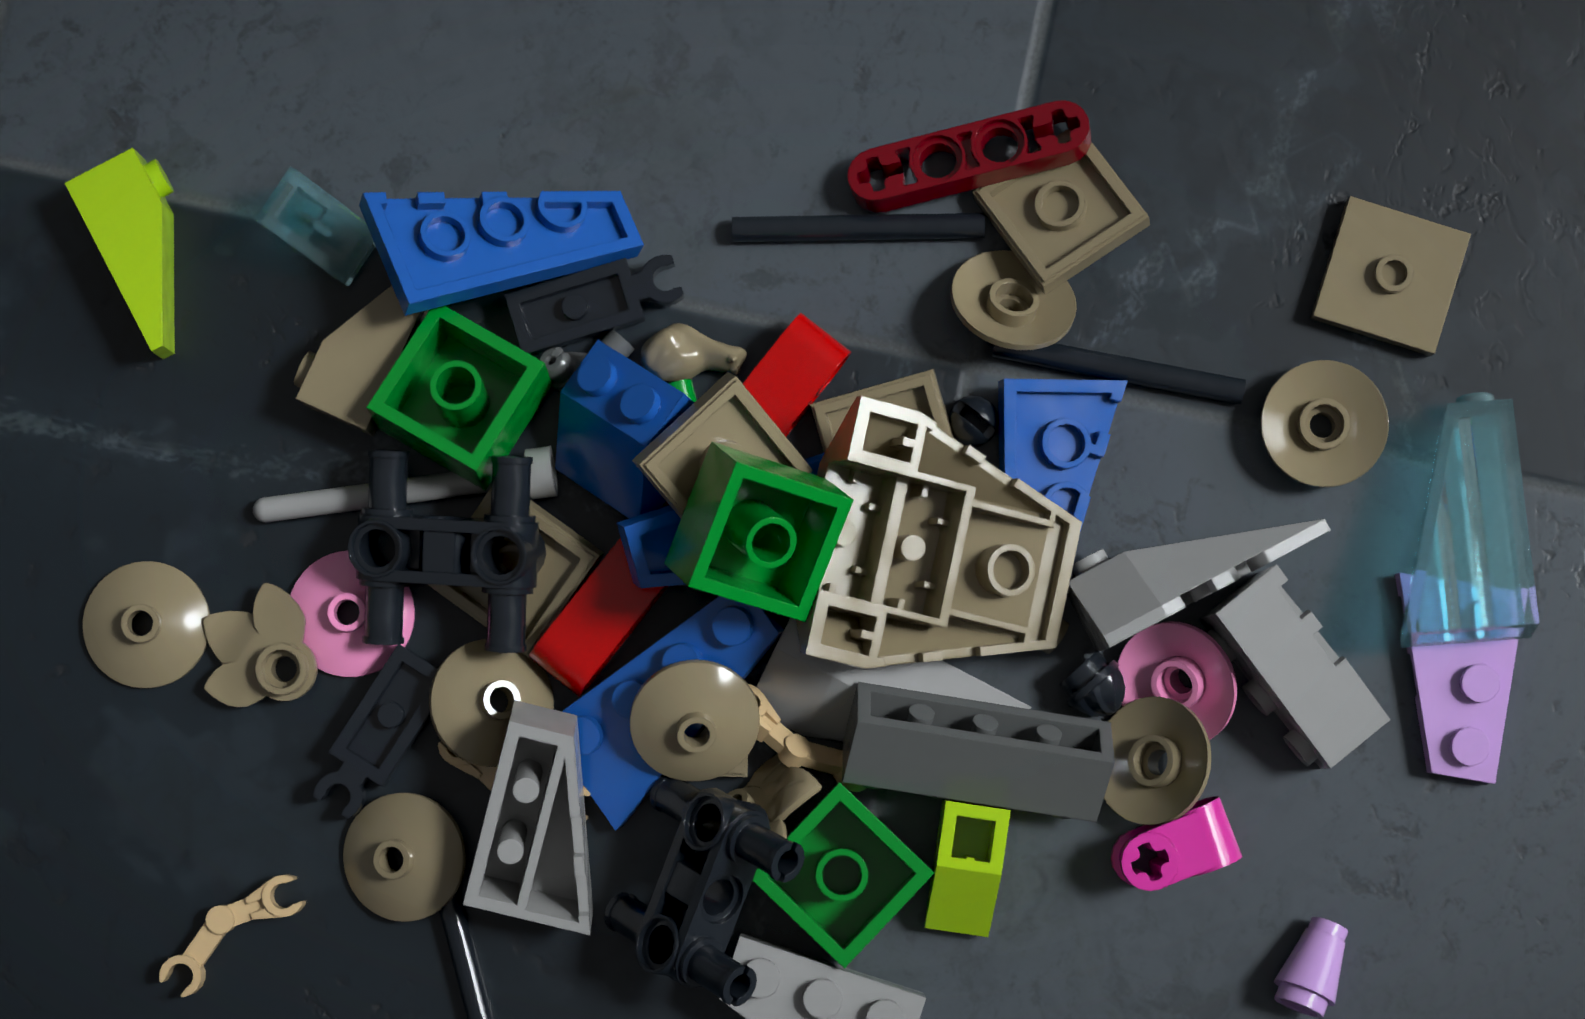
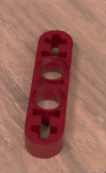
M1066 100L1053 101L878 146L861 152L854 158L848 169V183L856 203L865 210L877 213L1059 168L1079 161L1088 152L1091 145L1089 118L1084 109L1076 103ZM1065 122L1067 128L1071 131V141L1059 144L1057 137L1054 135L1053 125ZM1033 129L1038 148L1037 152L1030 153L1025 130ZM1005 135L1013 138L1018 143L1016 154L1004 162L991 161L983 154L985 144L996 136ZM934 152H948L956 158L955 168L947 176L933 178L922 172L924 160ZM908 160L915 183L909 185L906 183L901 162ZM875 170H882L886 178L884 183L885 189L880 191H873L869 183L871 181L870 172Z

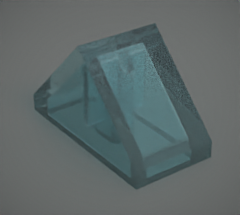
M292 167L288 169L254 219L268 235L348 287L376 247L365 220Z

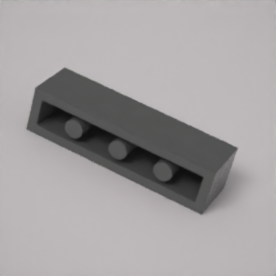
M858 682L843 739L842 782L862 785L870 789L883 788L921 794L933 799L946 798L984 804L999 809L1009 808L1047 814L1060 819L1073 818L1097 822L1115 764L1111 722Z

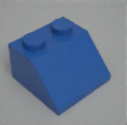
M597 340L560 392L555 469L628 519L659 509L666 500L632 460L695 402L683 392L600 340Z

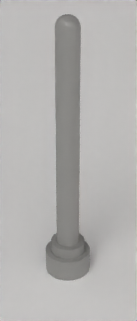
M552 447L525 449L524 456L533 457V464H531V499L558 496V478ZM454 472L408 478L407 504L488 493L492 487V481L485 491ZM369 483L263 497L255 502L253 514L258 521L268 523L361 510L362 507H368Z

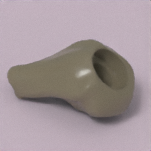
M673 323L655 333L643 344L640 353L643 368L667 383L692 379L706 370L730 372L737 375L747 357L745 349L713 340L682 323Z

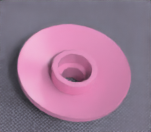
M348 550L335 552L320 558L311 564L298 578L292 589L291 597L299 604L305 615L306 625L303 642L314 653L317 668L340 677H362L382 670L397 645L362 643V636H364L365 586L359 585V579L356 578V569L349 559ZM404 587V644L401 645L406 647L412 635L415 622V605L410 587ZM345 601H354L360 611L358 619L350 625L342 624L337 617V609Z
M1174 621L1160 622L1135 634L1125 645L1118 660V668L1123 676L1126 687L1125 697L1121 704L1122 707L1144 697L1169 698L1187 706L1197 715L1207 732L1209 740L1225 728L1233 715L1237 701L1236 676L1227 654L1209 634L1187 623ZM1179 669H1182L1189 676L1192 688H1187L1180 682L1178 676Z

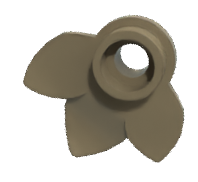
M264 583L257 593L253 614L244 611H225L210 614L204 618L203 624L209 646L222 663L209 677L204 689L218 701L228 706L248 707L267 696L278 701L295 700L305 695L312 688L318 669L314 653L303 642L306 625L305 615L299 604L282 588L270 583ZM284 657L293 659L297 667L295 676L287 682L281 680L276 673V665Z
M776 754L756 770L744 788L732 790L727 794L738 800L759 804L768 815L770 830L787 839V829L783 821L790 813L818 793L822 786L816 778L801 767H787L780 761L778 754Z

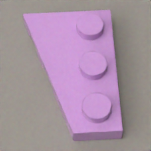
M1400 572L1396 573L1398 596H1401L1406 625L1404 634L1407 653L1411 656L1417 693L1415 702L1427 773L1495 784L1525 595Z

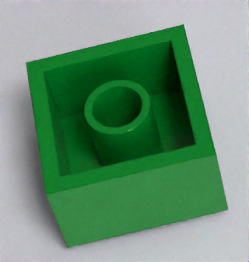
M442 306L429 310L366 408L378 429L486 491L492 481L491 456L509 455L553 384L546 364L543 361L452 309Z
M711 441L664 564L688 587L806 622L854 499L826 478Z
M838 782L787 836L788 840L800 844L804 850V864L799 874L794 879L783 883L772 879L769 874L757 868L753 881L845 969L930 879L934 872L852 793Z

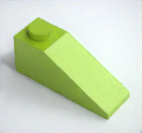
M131 148L65 182V185L151 352L164 360L175 354L174 214L165 199L166 196L174 193V190L156 158L147 163L134 148Z

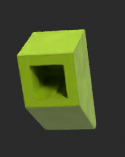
M942 800L932 869L934 874L931 876L924 928L989 937L1002 875L1011 810Z

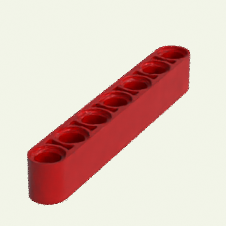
M800 313L743 382V385L785 437H787L811 407L810 404L816 401L847 361L851 351L803 313ZM665 502L662 507L668 506L669 504ZM620 537L543 634L529 654V658L579 697L591 685L668 586L639 588L633 584Z

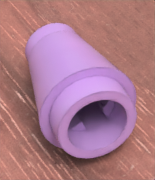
M1312 917L1308 928L1303 932L1274 980V983L1279 986L1274 999L1296 1012L1315 1018H1323L1327 1006L1335 1005L1348 930L1330 920Z

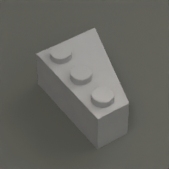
M1277 564L1258 572L1202 617L1200 621L1208 629L1206 633L1216 640L1225 651L1230 662L1233 661L1249 680L1242 688L1252 703L1265 716L1274 711L1288 728L1289 732L1283 736V740L1294 755L1307 767L1315 762L1320 769H1331L1387 724L1390 718L1347 659L1343 656L1339 658L1318 632L1323 626L1313 612L1307 610L1303 613L1283 589L1282 585L1288 581V578Z
M514 700L463 905L590 935L593 900L577 715Z
M744 933L740 934L733 955V959L744 966L751 967L757 977L756 988L752 996L740 1006L728 1005L745 1019H920L926 1001V996L923 992L847 967L844 969L841 965Z

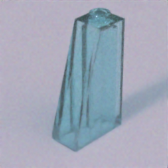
M1478 392L1462 395L1456 399V403L1447 404L1440 424L1400 633L1401 648L1527 639L1533 636L1539 625L1512 398L1495 400L1494 395L1491 393Z

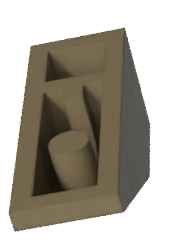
M391 285L322 341L317 354L312 351L307 352L294 379V386L300 388L296 399L306 407L374 437L378 428L366 407L429 310L404 316Z

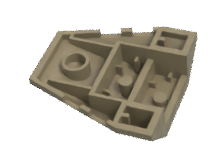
M857 396L818 467L817 476L829 480L854 499L807 620L806 622L796 620L800 652L803 655L868 669L886 667L888 665L1056 648L1082 521L1019 478L1013 479L985 460V455L972 446H964L936 427L937 422L922 412L864 396Z

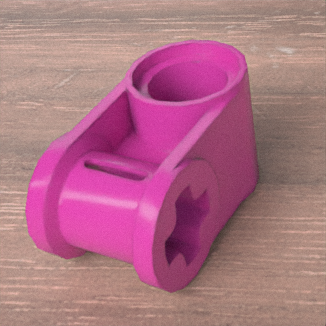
M1219 796L1198 800L1187 813L1165 824L1142 825L1128 830L1119 836L1111 852L1112 868L1117 876L1127 884L1146 891L1160 890L1189 877L1210 873L1242 858ZM1141 845L1150 850L1157 851L1158 857L1149 861L1151 872L1148 874L1139 869L1132 868L1131 862L1140 858L1138 847Z

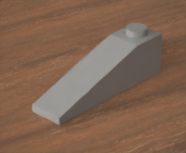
M1321 519L1125 551L1111 559L1108 558L1104 549H1101L1073 564L1072 572L1075 578L1070 580L1067 597L1096 651L1100 652L1329 532L1330 528L1326 520Z
M793 618L789 619L757 685V688L766 696L781 719L780 723L803 736L843 741L858 682L1025 709L1032 708L942 660L862 669L803 655L800 652L796 619Z

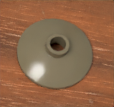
M989 251L970 258L957 270L951 286V303L960 321L981 339L1003 348L1035 350L1048 347L1061 340L1068 333L1076 316V298L1068 281L1045 295L1013 251Z
M1317 360L1296 366L1285 373L1273 385L1263 404L1260 426L1267 453L1283 473L1305 485L1324 488L1350 483L1364 475L1374 466L1387 442L1389 417L1382 394L1373 381L1364 373L1342 362ZM1323 415L1329 419L1332 430L1328 437L1320 438L1312 433L1310 421L1313 416Z
M134 562L112 571L94 588L84 610L83 637L92 660L108 677L121 684L136 688L162 687L184 677L200 661L208 645L203 621L206 616L210 615V611L201 589L184 572L160 562ZM145 611L152 617L153 626L149 633L138 636L132 629V619L137 613Z
M481 639L459 647L441 663L431 683L429 711L438 737L453 754L474 765L497 767L514 700L554 709V698L549 678L541 666L522 653L485 651L486 639ZM494 689L503 691L507 696L508 705L502 713L494 710L490 704V695Z
M708 660L679 661L658 670L640 687L630 711L631 737L642 759L657 772L681 781L710 780L733 770L750 753L757 739L760 725L758 704L748 683L732 669ZM695 723L703 724L708 728L706 734L699 737H689L684 732L688 726Z
M1152 696L1140 698L1126 704L1108 721L1111 722L1115 764L1104 800L1119 816L1133 823L1152 826L1178 819L1195 805L1208 782L1211 770V746L1207 732L1197 715L1178 701ZM1167 753V766L1161 774L1158 769V762L1160 757Z
M394 793L372 801L355 817L345 838L343 863L348 883L356 897L365 907L383 918L407 922L429 917L440 911L450 902L458 891L464 876L466 850L457 823L439 803L416 793ZM392 847L397 848L403 855V865L398 871L391 868L388 862V852Z

